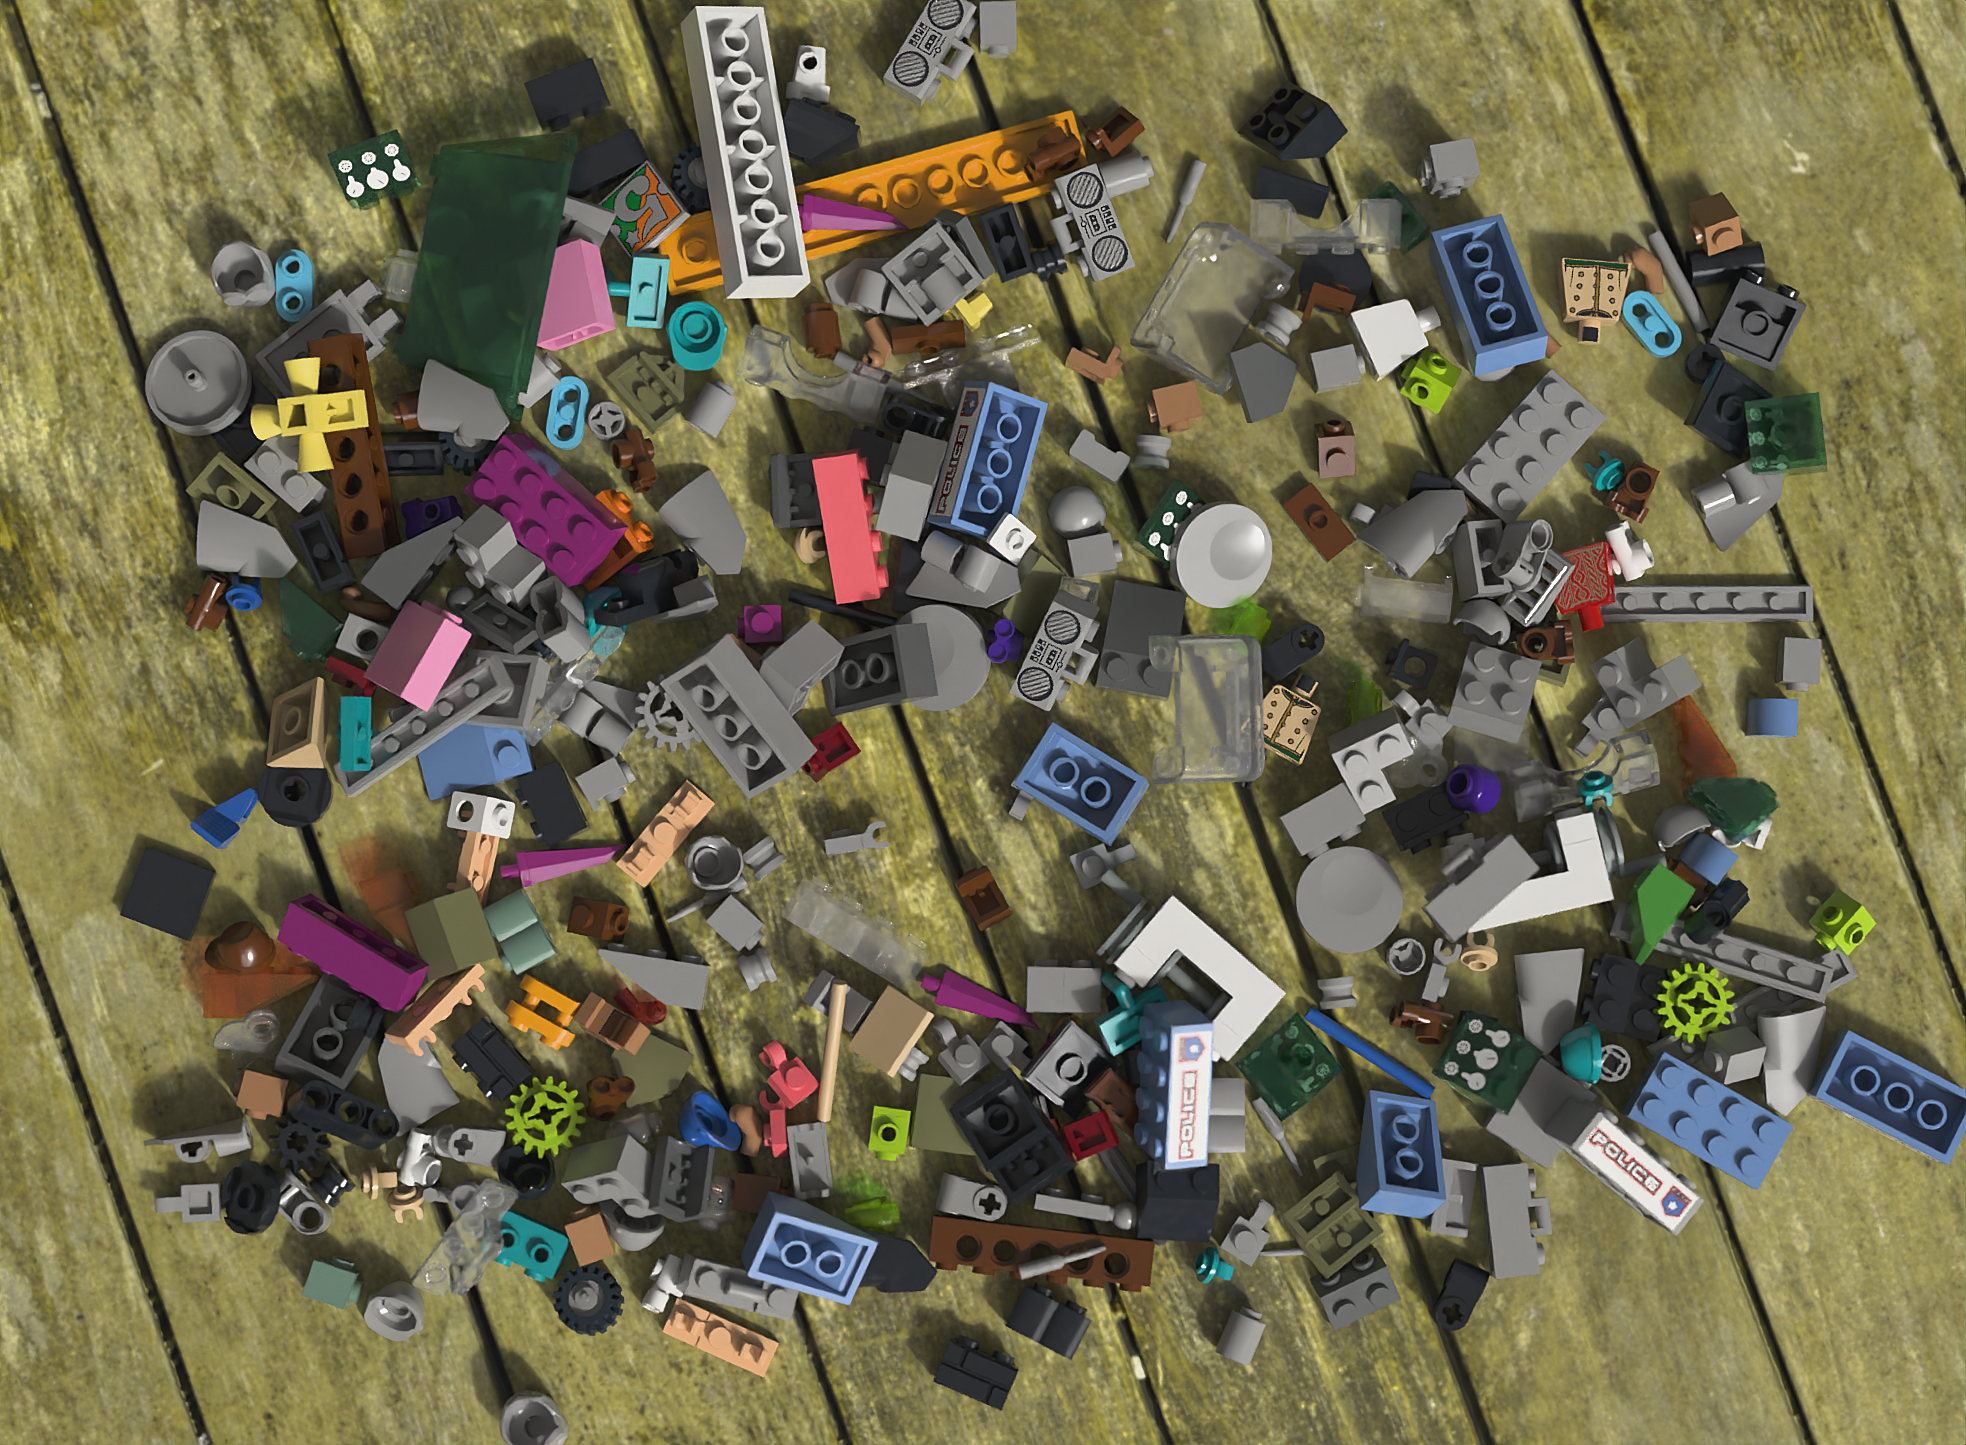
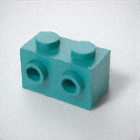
M506 1206L501 1209L484 1250L492 1253L490 1256L491 1260L510 1267L511 1263L514 1262L525 1267V1275L544 1282L546 1277L550 1279L556 1277L571 1242L567 1233Z

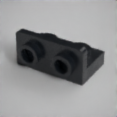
M1447 781L1382 812L1400 852L1410 849L1413 855L1432 846L1430 838L1443 833L1446 839L1465 829L1462 822L1469 820L1470 817L1467 812L1465 813L1464 810L1456 808L1449 802L1446 795Z

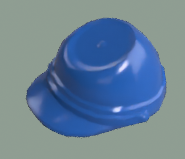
M702 1090L692 1093L687 1098L678 1119V1129L681 1137L695 1147L709 1145L711 1147H723L730 1151L737 1150L741 1142L740 1129L736 1122L730 1120L729 1113L720 1102Z

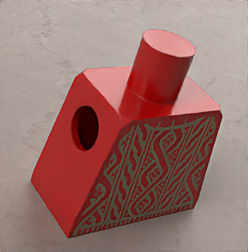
M1606 541L1560 553L1576 566L1557 595L1555 603L1562 615H1579L1583 633L1604 628L1600 607L1613 604L1616 600L1612 552L1609 543ZM1546 561L1544 567L1557 575L1559 570Z

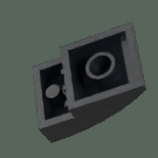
M1011 1068L1006 1069L949 1109L985 1169L993 1174L1011 1204L1019 1206L1078 1165V1162L1053 1124Z

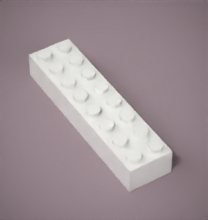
M695 6L680 25L726 299L795 297L810 283V276L763 7Z

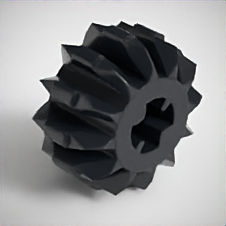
M287 1112L285 1114L287 1125L281 1121H275L273 1124L275 1129L281 1132V1134L268 1136V1141L279 1142V1147L272 1149L270 1154L271 1156H276L283 1153L284 1156L280 1160L279 1166L285 1168L292 1161L293 1173H299L303 1163L308 1171L315 1170L316 1166L313 1157L320 1162H325L327 1156L320 1151V1148H331L333 1143L329 1140H322L321 1136L328 1133L298 1121L290 1112ZM296 1132L299 1136L306 1135L308 1137V1143L303 1144L307 1147L305 1150L302 1147H294L292 1140L297 1139L295 1136Z

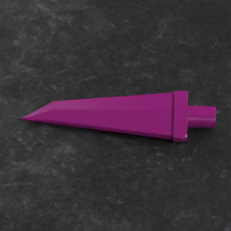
M805 193L804 204L797 203L799 218L802 219V230H910L890 213L815 196L814 194Z
M627 845L516 851L517 863L500 865L502 880L521 877L522 887L532 886L535 883L609 862Z
M946 969L943 979L927 973L923 977L920 987L937 993L934 1001L936 1005L947 1006L1040 1030L1026 1010L956 975L955 972Z

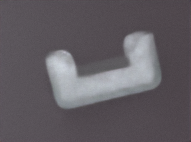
M1201 222L1186 239L1131 335L1130 344L1190 381L1195 380L1197 385L1211 393L1223 396L1224 392L1229 390L1234 384L1225 353L1236 349L1264 300H1273L1276 297L1281 298L1286 294L1291 284L1290 279L1295 270L1231 224Z
M1246 634L1149 636V656L1153 667L1161 672H1174L1176 746L1161 748L1153 759V784L1231 783L1257 780L1262 775L1265 765L1261 648L1257 639Z

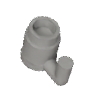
M470 1179L459 1183L454 1188L429 1187L424 1190L423 1198L426 1202L450 1203L453 1211L458 1215L469 1217L476 1216L486 1209L489 1203V1192L482 1182Z

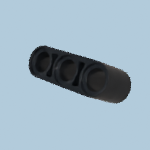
M629 129L547 167L540 175L547 189L582 199L629 177L647 160L651 162L636 129Z
M320 1080L309 1081L292 1093L288 1099L289 1112L298 1121L364 1149L374 1150L394 1138L399 1131L398 1118L390 1110ZM306 1095L312 1097L315 1107L308 1104ZM339 1109L345 1111L348 1116V1122L342 1119ZM372 1123L380 1128L381 1136L375 1133Z

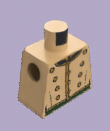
M1562 258L1557 264L1562 322L1579 324V344H1600L1601 326H1614L1618 322L1632 263Z
M1299 673L1290 690L1276 684L1242 724L1238 732L1294 765H1301L1321 713V708L1309 702L1318 682Z

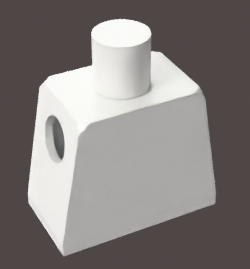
M1408 299L1358 310L1351 313L1347 319L1376 382L1407 363L1411 357L1414 358L1428 347V341L1424 333L1441 326L1440 318L1433 306L1414 313Z

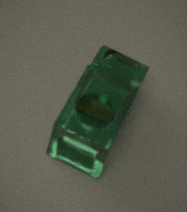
M1388 180L1364 198L1370 211L1382 223L1383 228L1394 240L1395 246L1403 256L1430 236L1431 226L1391 181Z

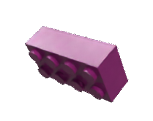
M524 432L503 435L464 490L480 507L485 504L508 519L516 539L531 553L542 559L545 566L568 587L588 583L628 529V526Z

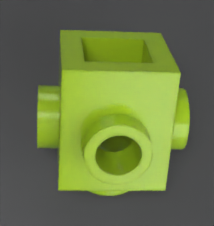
M1424 349L1418 361L1411 357L1400 377L1406 379V382L1399 393L1408 397L1413 403L1424 406L1438 414L1463 370L1448 362L1445 357Z
M1839 889L1835 890L1808 921L1818 933L1814 938L1819 944L1830 952L1836 948L1846 956L1863 942L1865 936L1877 924L1862 904Z

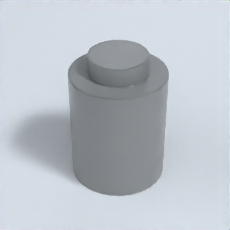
M1139 151L1096 164L1109 198L1149 186L1148 178L1154 176L1149 157L1147 155L1141 157Z
M716 380L714 385L706 382L684 421L700 432L716 439L738 402L733 397L735 390L719 380Z
M1241 1306L1239 1312L1232 1310L1215 1352L1249 1366L1266 1326L1265 1323L1260 1321L1262 1314L1244 1306Z

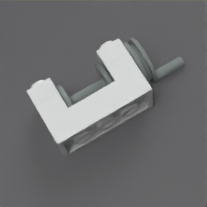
M1607 806L1600 807L1599 815L1595 809L1588 810L1586 814H1582L1581 807L1554 814L1555 821L1546 823L1547 827L1543 831L1545 850L1528 854L1538 867L1549 865L1552 875L1525 881L1465 933L1612 900L1614 898L1609 882L1612 879V872L1619 879L1640 874L1645 869L1653 871L1658 863L1667 867L1665 856L1661 853L1624 862L1617 826ZM1473 832L1447 839L1448 846L1439 848L1442 862L1444 864L1466 844L1480 858L1484 855L1480 848L1488 841H1485L1484 837L1474 839ZM1470 861L1454 875L1461 880L1475 866Z
M1109 868L1100 880L1133 907V909L1095 954L1099 957L1104 952L1109 955L1105 962L1108 965L1112 963L1118 969L1114 974L1126 983L1129 989H1132L1134 985H1137L1139 988L1145 986L1147 989L1155 987L1165 975L1206 1009L1203 1015L1214 1023L1212 1060L1217 1062L1221 1058L1224 1061H1229L1286 993L1174 896L1169 897L1158 911L1154 906L1147 911L1143 907L1147 900ZM1181 956L1222 991L1217 998L1213 997L1175 964Z

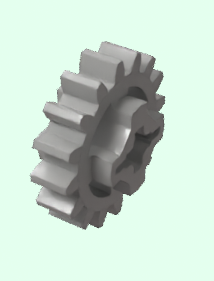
M661 674L656 677L657 686L648 681L643 685L647 694L639 693L636 695L635 699L642 703V705L632 709L633 714L641 716V720L634 724V727H644L646 732L641 739L646 741L653 738L655 740L653 749L658 750L663 744H666L667 752L673 753L678 744L684 752L690 749L689 740L694 744H698L702 741V738L693 726L688 731L690 728L688 720L682 712L676 717L666 716L660 718L670 708H677L679 710L661 686L660 682L665 678ZM658 695L656 697L658 702L656 710L650 713L652 700ZM656 726L668 730L670 736L661 733Z

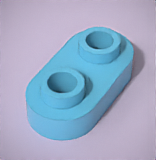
M289 250L284 252L276 262V309L285 321L296 324L314 310L315 307L314 265L311 259L302 251ZM298 262L300 264L298 272L294 274L289 273V264ZM292 298L300 300V305L295 310L288 308V302Z
M1635 291L1629 294L1623 301L1620 312L1624 323L1649 354L1658 358L1672 355L1679 348L1682 340L1681 331L1652 294L1646 291ZM1633 306H1641L1644 309V316L1636 317L1632 312ZM1656 334H1663L1667 339V344L1664 346L1658 345L1655 341Z
M574 376L561 378V382L553 388L546 435L551 444L561 450H570L577 447L584 436L590 394L586 384ZM574 390L578 392L577 400L572 403L565 400L566 393ZM564 426L572 428V434L568 438H562L559 435L560 429Z

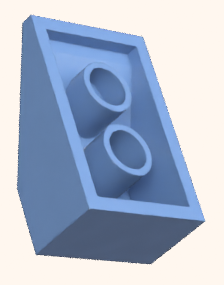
M1052 722L1014 782L1016 787L1110 847L1149 787L1146 778Z
M461 724L418 754L430 801L452 796L455 791L467 792L517 779L536 770L527 732L524 730Z
M1369 1090L1366 1093L1356 1174L1360 1209L1427 1219L1446 1201L1436 1102L1434 1100Z
M769 1191L741 1252V1257L746 1274L749 1277L850 1305L875 1251L878 1240L804 1201Z

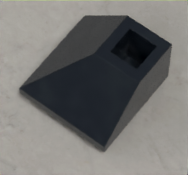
M1286 80L1237 133L1245 140L1276 158L1285 161L1324 157L1348 130L1329 103Z
M792 97L783 123L790 158L812 167L860 147L862 143L860 126L855 124L857 120L854 117L840 111H836L835 115L821 110L822 104L807 97H803L801 101Z

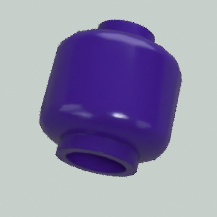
M1464 763L1457 766L1451 772L1446 784V795L1449 802L1458 809L1474 814H1483L1490 811L1496 805L1501 793V784L1497 774L1491 769L1473 763Z

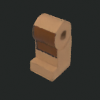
M592 991L573 1018L586 1033L632 1057H635L651 1032L642 1023L610 1005Z

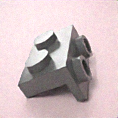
M823 452L794 455L771 454V465L768 470L769 480L772 483L770 515L775 527L790 530L803 527H823L812 463L814 457L817 454H824Z
M670 1136L658 1138L648 1209L676 1222L704 1218L707 1211L715 1149L709 1145L693 1148Z
M1377 1248L1360 1252L1327 1280L1321 1273L1310 1278V1282L1320 1299L1334 1331L1401 1299L1387 1265Z

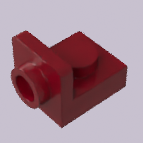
M330 656L324 670L333 673L331 681L350 689L354 683H357L358 685L352 697H371L372 701L377 684L364 677L366 671Z
M840 721L810 740L817 751L801 768L804 773L811 776L814 782L817 783L828 773L856 757L861 750Z
M1102 1109L1079 1120L1070 1121L1062 1127L1064 1130L1062 1135L1063 1141L1071 1153H1074L1077 1162L1120 1143L1106 1109Z

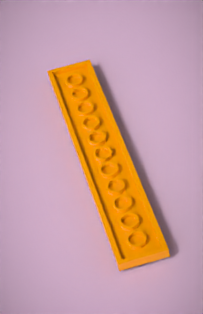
M1073 110L795 186L796 200L799 204H804L805 193L814 194L815 196L890 213L910 229L802 230L807 261L924 229V225L942 209L970 216L997 203L1012 201L1014 204L1050 194L1049 189L1055 187L1052 181L1053 178L1088 164ZM1058 126L1062 127L1067 136L1072 133L1075 134L1081 143V150L1077 156L1078 161L1065 171H1060L1057 167L1034 183L1030 182L1025 175L1023 166L1027 164L1026 155L1040 148L1037 144L1039 138L1047 131ZM712 210L691 215L657 246L659 254L669 255L670 258L668 287L672 298L724 284Z

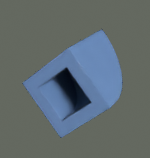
M1748 699L1746 736L1770 738L1796 737L1798 699Z
M1697 832L1675 860L1681 859L1691 869L1706 879L1708 886L1713 887L1719 884L1739 856L1705 833Z

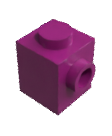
M781 604L744 606V615L737 616L738 637H745L746 645L749 647L774 646L784 643L783 608Z

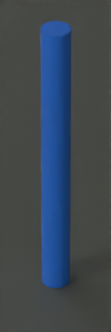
M1311 1006L1306 1013L1305 1020L1421 1096L1429 1099L1435 1086Z

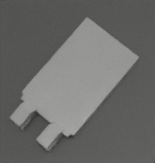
M367 280L353 292L350 290L344 292L339 289L254 357L286 398L295 397L283 362L307 358L308 341L341 334L363 333L367 360L369 362L386 349L385 344L389 341L385 336L392 334L405 322L397 311L391 308L374 321L370 318L364 307L372 304L383 293L375 282ZM337 367L335 371V377L339 382L341 378L340 369Z

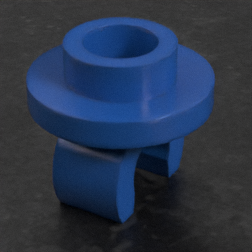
M235 573L232 578L233 585L226 591V600L240 611H250L261 606L263 594L261 592L260 577H253L252 584L246 585L242 584L241 576Z

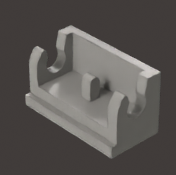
M819 1121L787 1126L795 1198L797 1200H806L834 1195L825 1122Z
M1442 1158L1446 1201L1428 1217L1426 1230L1432 1233L1466 1238L1468 1237V1226L1479 1164Z

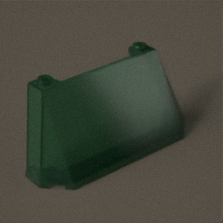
M569 131L441 145L440 154L433 153L428 175L435 176L404 333L396 332L392 354L399 355V364L422 376L427 361L435 359L492 388L507 418L515 423L521 424L524 405L517 403L519 393L527 394L579 137L578 132Z

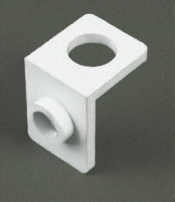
M1005 512L986 541L991 545L989 550L993 554L1017 566L1037 536L1012 514Z
M455 791L452 795L447 826L508 839L515 803L488 796ZM470 801L473 805L474 813L469 821L463 822L459 817V809L464 802Z

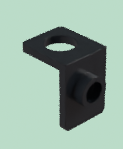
M1404 638L1398 646L1392 644L1384 664L1390 667L1386 676L1422 691L1426 690L1437 665L1438 657L1408 645L1410 640ZM1411 657L1422 659L1426 665V671L1420 678H1411L1405 672V663Z

